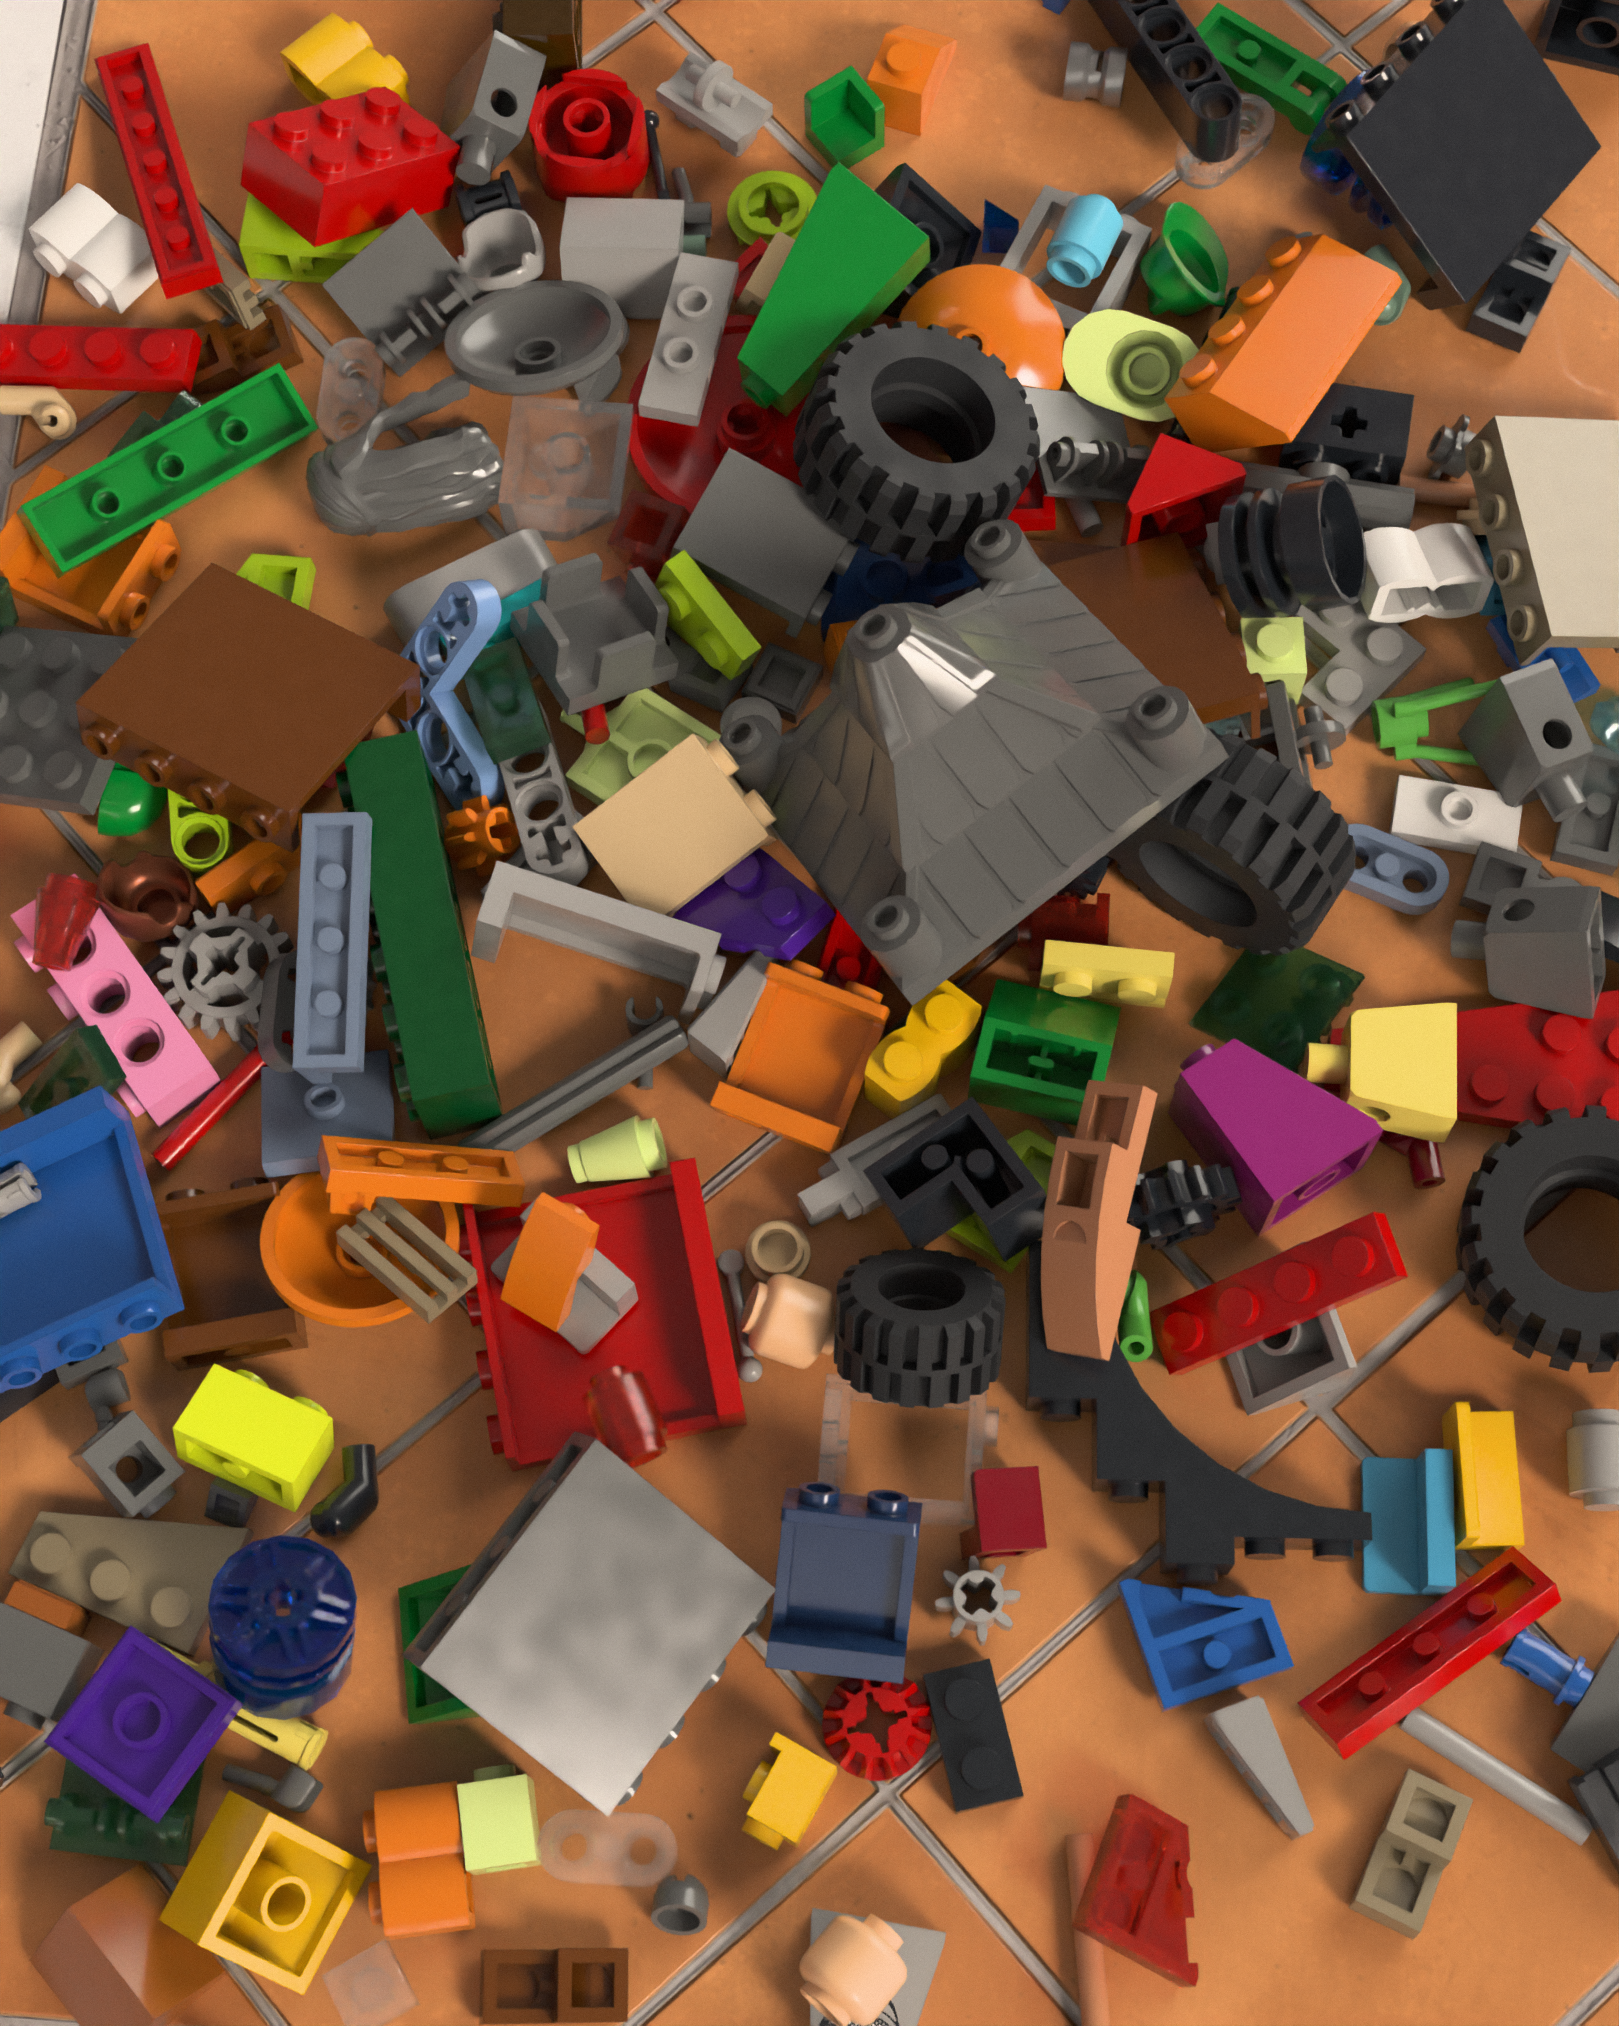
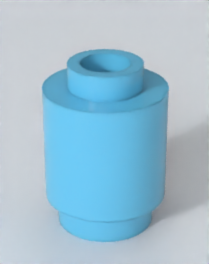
M1098 194L1080 195L1073 197L1069 201L1047 247V256L1049 258L1046 263L1047 270L1056 280L1071 287L1081 288L1088 286L1092 279L1097 278L1101 274L1123 228V219L1112 201Z

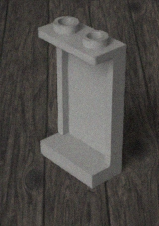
M496 861L476 920L471 956L495 963L506 929L681 985L685 988L686 992L677 1021L688 1025L696 1008L704 1010L711 1002L713 994L715 995L727 959L715 954L721 933L500 861Z

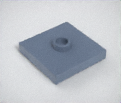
M388 1049L365 1052L364 1072L332 1073V1083L312 1084L297 1071L280 1073L269 1066L261 1067L262 1166L266 1178L320 1171L317 1154L322 1135L395 1141L392 1062Z

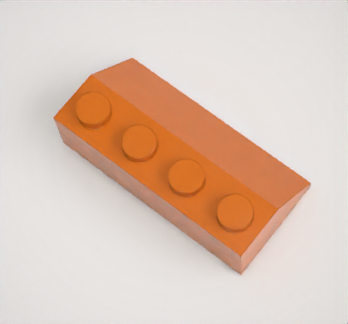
M1325 234L1303 238L1288 236L1271 245L1265 253L1263 263L1252 278L1239 288L1237 299L1223 318L1210 328L1208 339L1194 358L1181 368L1179 379L1164 398L1192 444L1210 452L1291 443L1402 284L1401 278L1397 272Z

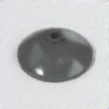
M563 280L526 282L514 288L494 291L474 301L472 306L468 305L453 319L447 329L445 350L452 370L455 373H459L468 383L482 390L509 396L543 395L576 385L598 372L620 347L624 336V324L618 304L608 294L595 287Z

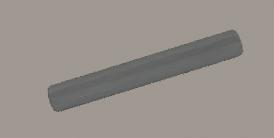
M672 1015L666 1016L462 1139L457 1146L515 1152L684 1050L689 1044L688 1037L675 1017Z

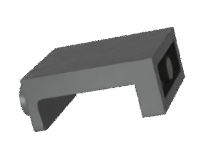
M729 448L676 541L669 560L685 549L705 576L786 619L789 622V626L785 633L796 639L805 621L815 627L817 626L833 596L831 592L823 589L832 571L842 577L844 576L860 544L855 541L852 542L840 534L838 531L840 525L833 518L827 521L823 518L813 504L816 499L815 494L807 495L803 487Z

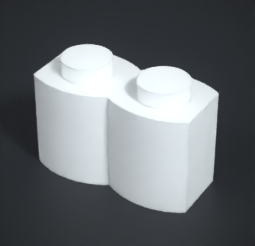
M76 183L28 229L37 246L33 250L37 261L53 276L59 277L64 273L67 277L74 280V286L87 302L96 308H100L104 304L116 313L121 314L159 278L145 230L131 219L117 213L104 199L80 183Z
M1437 523L1414 532L1400 527H1380L1364 532L1367 574L1365 589L1360 600L1368 619L1382 623H1397L1409 621L1425 614L1435 618L1448 619L1468 616L1483 610L1494 582V577L1470 527L1457 523Z

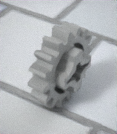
M225 902L218 903L216 918L209 920L200 910L193 912L196 927L189 931L184 927L176 925L173 932L180 941L177 948L162 947L160 951L165 962L172 966L157 972V978L165 989H170L163 998L173 1011L180 1010L178 1017L187 1029L190 1030L201 1021V1030L207 1039L213 1040L218 1034L220 1027H225L232 1040L238 1041L241 1037L243 1025L250 1023L252 1028L258 1032L263 980L260 979L259 970L266 963L264 955L268 953L270 964L273 959L289 953L294 946L287 932L277 933L279 927L274 917L270 914L265 915L257 922V916L251 905L244 904L238 916H232ZM194 961L197 964L198 973L190 981L194 986L190 990L189 974ZM227 968L230 971L237 972L233 975H230L227 972L221 971ZM295 969V970H292V971H289V972H288V975H293V974H295V973H296V969Z

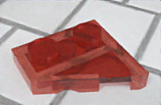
M1132 1793L1117 1796L1071 1925L1074 1929L1179 1987H1196L1199 1978L1198 1963H1189L1186 1918H1195L1193 1888L1187 1878V1867L1191 1860L1188 1825Z

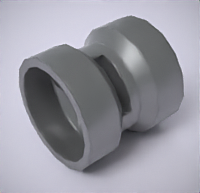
M1071 41L1063 100L1081 102L1086 97L1098 99L1104 106L1120 107L1128 48L1111 46L1106 51L1093 50L1089 43Z

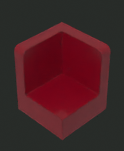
M1038 1466L988 1468L972 1472L970 1481L975 1526L959 1533L962 1560H970V1556H976L977 1559L1025 1557L1046 1549L1047 1543Z

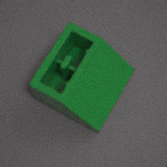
M997 979L986 1011L970 1075L968 1099L973 1097L977 1103L1077 1126L1088 1080L1105 1081L1121 1007L1078 997L1064 996L1056 992Z

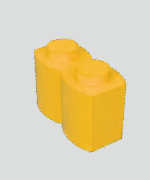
M330 13L279 52L288 78L313 105L321 104L325 100L340 99L366 92L370 88L384 86L396 92L409 106L411 105L406 89L409 78L404 68L392 55L387 54L383 57L375 51L365 30L353 20L347 23L338 15Z
M946 979L912 1006L905 1027L890 1033L873 1050L865 1068L864 1098L888 1117L894 1119L933 1097L938 1087L939 1078L958 1069L973 1052L979 1036L982 1006Z

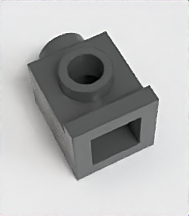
M134 1410L121 1412L68 1457L76 1467L82 1469L122 1517H134L140 1512L144 1518H148L157 1512L176 1494L177 1491L171 1483L185 1472ZM123 1457L131 1458L137 1465V1474L128 1483L121 1481L116 1474L117 1463Z

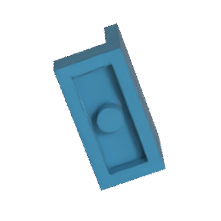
M1425 1448L1416 1459L1364 1458L1360 1464L1361 1511L1371 1513L1372 1541L1362 1550L1363 1591L1370 1594L1445 1596L1456 1587L1453 1450Z

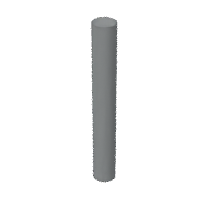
M1415 1708L1403 1717L1398 1728L1581 1846L1590 1835L1593 1827L1585 1815L1420 1708Z

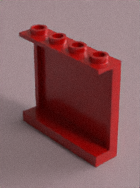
M695 1157L669 1162L671 1174L553 1197L561 1203H571L579 1207L587 1214L590 1220L600 1225L595 1248L635 1283L639 1299L587 1354L579 1353L560 1334L501 1300L504 1284L493 1274L491 1265L521 1234L523 1224L520 1215L534 1201L521 1203L520 1207L506 1206L480 1212L476 1211L474 1204L462 1203L466 1224L459 1225V1255L468 1263L473 1264V1267L477 1270L478 1278L476 1286L465 1293L472 1327L483 1325L487 1350L476 1352L478 1373L483 1391L494 1389L498 1414L487 1416L489 1439L493 1454L505 1453V1459L513 1472L549 1465L574 1431L596 1438L613 1452L747 1425Z

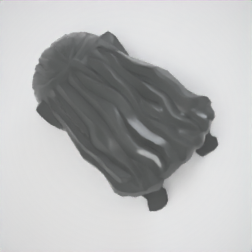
M459 373L444 378L427 391L412 392L393 407L372 416L354 434L334 443L332 446H326L324 451H319L309 458L306 471L308 493L316 513L328 529L338 534L350 536L367 535L368 537L376 533L404 532L417 527L436 526L486 514L488 509L500 503L504 494L507 493L508 487L504 472L505 464L499 455L498 446L491 442L486 428L481 423L472 421L454 428H440L431 431L423 440L417 443L398 446L395 449H372L374 442L382 432L389 431L424 415L438 411L453 401L469 396L470 384Z

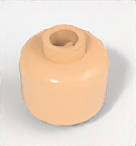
M787 1274L773 1275L766 1284L757 1282L751 1290L742 1314L740 1331L748 1334L749 1348L755 1354L798 1369L808 1368L818 1358L820 1353L830 1356L834 1351L835 1315H833V1295L831 1291L824 1287Z
M869 1914L863 1923L851 1916H836L800 1961V1972L805 1980V1984L801 1987L800 1992L813 2007L837 2026H847L850 2022L862 2026L870 2025L892 2000L907 1978L905 1963L896 1952L903 1944V1940L890 1926L873 1914Z

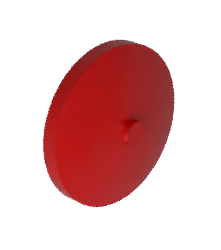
M733 315L727 317L698 427L639 416L638 403L651 357L641 369L631 389L627 402L625 422L629 455L634 471L651 498L667 513L687 524L729 448L803 487L798 476L801 467H797L794 461L792 444L796 438L795 425L809 393L786 417L773 405H770L767 409L757 405L740 386L743 380L737 357L758 315Z

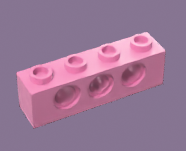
M75 873L10 915L24 934L15 940L14 944L35 973L45 966L57 983L46 990L68 1021L78 1014L82 1017L91 1031L80 1037L102 1069L112 1062L117 1067L124 1080L114 1087L136 1118L147 1111L161 1129L204 1100L221 1082L210 1062ZM80 948H91L89 956L83 962L77 965H66L68 957L74 951ZM114 995H125L123 1004L116 1011L107 1014L99 1013L102 1003L107 998ZM151 1042L160 1043L157 1053L151 1059L145 1062H133V1056L139 1047Z

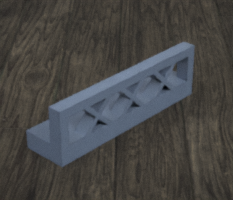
M367 812L302 814L292 1068L312 1084L332 1083V1073L364 1072L372 818Z

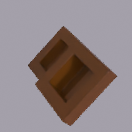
M278 304L264 310L263 312L267 319L251 331L248 328L245 329L240 323L226 329L217 318L195 328L202 341L192 391L191 393L183 394L187 397L231 389L277 363L281 364L284 371L303 363L302 354L285 311Z
M628 1948L481 1950L479 2024L628 2022Z

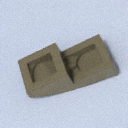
M1408 1768L1384 1818L1348 1908L1414 1940L1422 1930L1443 1869L1452 1860L1473 1799Z

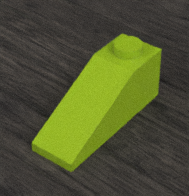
M248 192L239 248L250 278L323 284L383 231L377 228L314 247Z

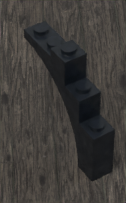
M1037 1240L1028 1246L1026 1255V1411H1041V1419L1052 1422L1077 1421L1081 1419V1412H1092V1491L1108 1492V1500L1118 1503L1146 1502L1149 1500V1493H1159L1160 1573L1177 1574V1583L1182 1585H1214L1218 1583V1575H1228L1235 1565V1548H1244V1557L1253 1560L1283 1559L1286 1557L1285 1549L1312 1550V1558L1314 1560L1342 1562L1353 1560L1354 1551H1362L1372 1541V1518L1370 1512L1312 1505L1266 1490L1218 1464L1179 1432L1148 1396L1118 1345L1116 1337L1109 1361L1054 1352L1047 1349L1041 1295L1042 1240Z

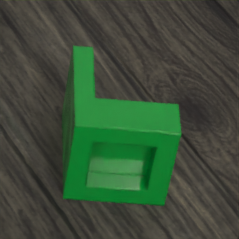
M852 65L809 90L804 95L805 136L832 168L840 162L848 169L884 147L885 106Z

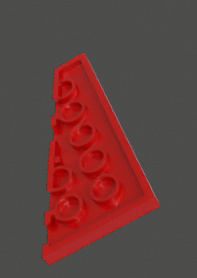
M1619 990L1600 993L1593 1019L1576 1017L1520 1003L1457 1012L1456 1120L1511 1129L1526 1119L1533 1121L1535 1126L1540 1125L1543 1122L1546 1111L1566 1107L1569 1110L1570 1118H1580L1585 1106L1591 1105L1606 1106V1118L1619 1121ZM1344 1028L1332 1029L1327 1044L1341 1045ZM1322 1083L1321 1088L1340 1099V1084Z

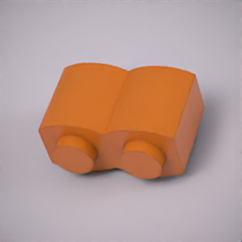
M458 1781L374 1792V1809L364 1810L363 1833L367 1853L378 1852L379 1881L369 1882L368 1885L370 1918L373 1925L383 1924L384 1935L391 1940L476 1929L472 1874L467 1872L465 1867L457 1784L460 1783Z

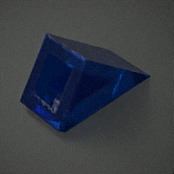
M984 198L982 253H1007L1019 233V220Z

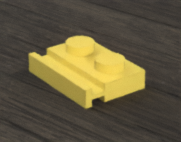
M1045 940L1039 989L1091 1001L1164 1008L1165 999H1167L1173 978L1175 953Z

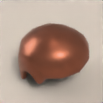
M140 850L132 861L125 864H118L113 858H110L104 863L95 881L102 911L111 925L122 936L140 942L164 939L174 934L173 929L176 925L181 927L188 926L194 917L193 912L197 911L199 904V892L195 884L193 872L184 867L175 857L152 855L146 850Z

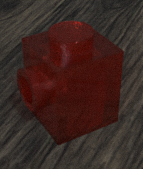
M632 489L607 544L626 566L624 571L626 575H628V570L641 566L655 585L691 514L684 506Z

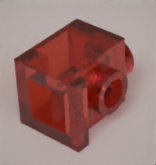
M1097 893L1095 904H1082L1080 899L1072 896H1052L1021 920L1017 927V948L1029 949L1028 971L1041 970L1045 940L1108 946L1110 893Z

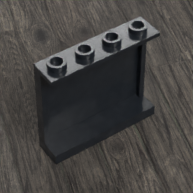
M1432 0L1430 6L1433 10L1423 21L1409 27L1397 38L1395 45L1398 49L1388 60L1374 66L1362 77L1360 84L1363 88L1352 100L1339 105L1327 116L1324 121L1327 128L1311 145L1315 153L1336 147L1341 150L1427 270L1430 278L1417 291V294L1429 311L1467 304L1602 147L1503 0Z

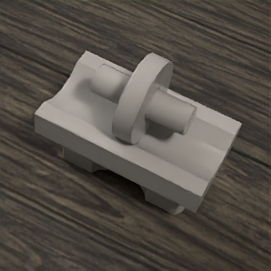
M692 51L684 59L676 74L656 89L657 101L674 111L676 119L690 128L698 127L720 141V147L734 157L741 156L756 140L757 131L773 115V104L735 80L731 66L720 60L710 64Z

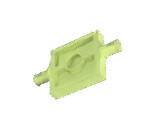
M648 688L628 694L618 707L606 713L610 738L605 743L598 745L590 744L586 741L583 753L565 774L566 782L569 787L599 806L692 733L704 738L708 744L716 738L719 740L721 735ZM563 710L560 715V721L585 736L581 712L567 716Z

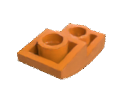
M542 1192L535 1200L517 1242L503 1285L501 1300L557 1332L571 1313L577 1280L592 1262L600 1225L590 1220L587 1214L579 1207L571 1203H561Z

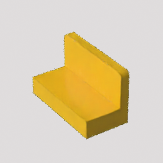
M1454 1402L1441 1419L1444 1449L1453 1450L1455 1550H1508L1512 1546L1517 1550L1521 1549L1525 1545L1513 1411L1471 1412L1469 1402Z

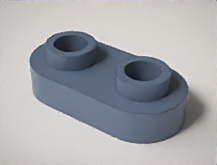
M1358 823L1348 824V834L1354 838L1356 856L1363 860L1365 867L1354 870L1353 875L1344 887L1345 890L1410 915L1425 914L1439 905L1449 885L1448 868L1440 856L1431 850L1371 826ZM1415 879L1422 884L1424 890L1419 893L1410 892L1405 888L1403 881Z

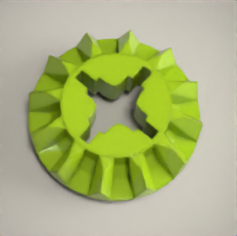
M784 171L756 173L737 185L729 198L727 205L729 228L736 234L740 246L745 244L751 246L759 237L770 245L775 234L778 232H783L796 240L817 196L806 181L794 174ZM767 200H771L772 207H776L777 212L782 214V223H780L779 227L771 225L769 218L765 217Z

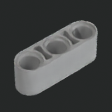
M523 529L402 586L387 598L384 603V612L405 648L444 589L450 583L484 579L496 588L501 601L542 578V573L546 568L558 564L539 531ZM439 639L440 655L443 656L444 652Z

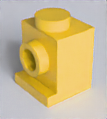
M775 1732L769 1746L771 1752L777 1754L778 1758L774 1765L762 1760L743 1794V1798L750 1801L752 1805L747 1812L748 1817L741 1830L777 1851L783 1840L798 1847L837 1775V1766Z

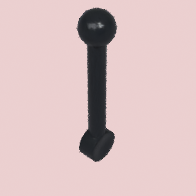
M644 110L649 155L657 198L670 199L656 132L660 124V118L655 111Z

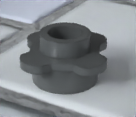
M1462 414L1451 428L1442 425L1433 436L1427 450V458L1434 461L1428 474L1429 479L1438 480L1442 472L1458 479L1467 471L1464 447L1477 435L1467 429L1470 422L1469 416Z

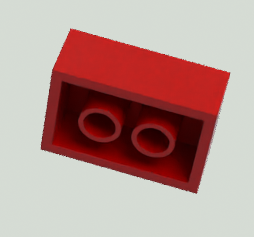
M386 86L374 87L366 92L340 99L325 100L321 104L291 112H280L275 116L248 123L240 185L312 246L318 247L393 224L411 208L418 215H423L449 207L460 146L439 130L435 123L424 118L404 102L396 92L388 89Z

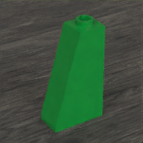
M840 162L830 170L737 357L743 380L740 386L743 391L763 409L773 405L786 417L811 391L822 365L828 355L835 352L838 344L850 335L857 333L861 335L863 329L869 328L930 262L929 236Z

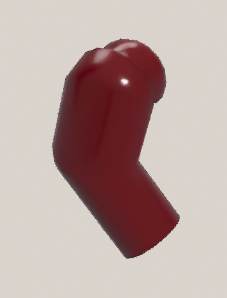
M1383 1130L1378 1140L1407 1157L1414 1188L1429 1189L1437 1187L1446 1181L1437 1142Z

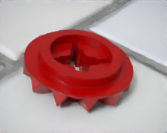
M848 1677L836 1685L823 1710L822 1729L824 1741L833 1759L848 1773L870 1781L894 1779L911 1770L926 1752L932 1732L930 1706L915 1682L906 1677H903V1684ZM870 1695L873 1697L874 1704H878L882 1714L894 1713V1715L905 1713L906 1717L898 1719L897 1724L891 1725L888 1728L889 1740L886 1741L889 1752L887 1753L882 1752L880 1743H876L872 1733L860 1734V1732L848 1734L847 1731L856 1728L857 1723L866 1720V1707H868L866 1697Z

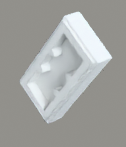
M1399 775L1395 786L1389 834L1417 845L1475 855L1482 841L1517 853L1522 805L1516 808L1508 806L1499 791Z

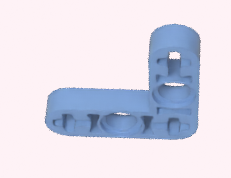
M484 579L450 583L400 654V656L420 665L421 707L408 722L399 720L407 732L418 731L430 771L451 805L457 811L462 810L463 801L486 795L490 807L500 804L505 790V783L499 764L453 691L496 631L501 620L502 608L500 597L496 588ZM440 635L444 637L446 642V663L443 662L440 655ZM442 722L445 723L448 730V750L445 748L442 742Z

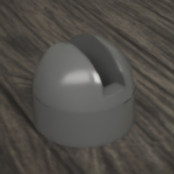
M675 1874L669 1875L658 1885L654 1894L651 1912L652 1923L658 1929L669 1934L692 1935L699 1933L707 1925L709 1909L708 1891L694 1875L688 1874L685 1877V1881H678Z

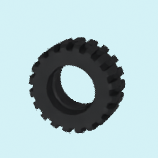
M899 321L894 323L891 329H888L884 323L863 329L861 335L859 333L850 335L838 344L834 353L828 355L798 416L794 429L796 438L792 445L794 461L797 467H801L798 476L807 495L815 494L816 499L813 503L815 508L826 521L833 518L840 525L838 529L840 534L852 542L856 538L870 545L868 551L883 557L887 556L890 552L900 555V561L922 563L925 557H930L932 563L955 560L958 554L964 556L965 545L969 537L980 525L998 519H1008L1036 470L1035 462L1040 455L1041 440L1038 431H1036L1039 425L1032 404L1024 403L1027 397L1024 387L1017 377L1012 379L1008 377L1005 373L1006 364L994 353L988 357L977 349L979 346L978 342L965 335L961 340L948 335V328L931 324L927 329L917 328L916 322ZM879 422L903 424L923 432L935 440L947 452L953 463L932 462L909 453L897 445L884 432Z
M1207 727L1222 743L1229 758L1107 854L1110 858L1116 859L1118 870L1126 879H1132L1139 886L1138 890L1150 901L1155 900L1165 908L1166 913L1176 920L1182 919L1192 925L1198 933L1208 938L1211 936L1223 941L1224 945L1237 950L1242 947L1247 948L1252 954L1263 956L1269 953L1275 956L1287 954L1305 946L1311 940L1353 875L1356 859L1354 838L1348 834V824L1343 816L1334 813L1331 809L1332 802L1320 790L1315 791L1306 783L1307 778L1293 767L1289 770L1276 761V756L1262 748L1256 750L1246 745L1245 740L1232 734L1219 735L1213 728Z
M1586 1105L1580 1118H1570L1569 1110L1566 1107L1546 1111L1542 1124L1535 1126L1533 1121L1526 1119L1511 1128L1508 1140L1505 1143L1495 1141L1483 1155L1478 1172H1473L1466 1189L1456 1231L1458 1233V1243L1455 1250L1457 1268L1464 1271L1466 1276L1463 1289L1471 1306L1481 1304L1485 1310L1483 1323L1495 1336L1500 1335L1503 1331L1515 1339L1512 1348L1514 1351L1528 1359L1531 1358L1534 1350L1551 1357L1549 1367L1565 1371L1570 1370L1573 1362L1587 1363L1589 1373L1609 1372L1614 1362L1619 1361V1290L1598 1293L1580 1291L1565 1286L1551 1278L1537 1265L1530 1255L1524 1242V1224L1535 1202L1556 1191L1572 1188L1592 1189L1606 1193L1619 1200V1121L1606 1118V1106Z

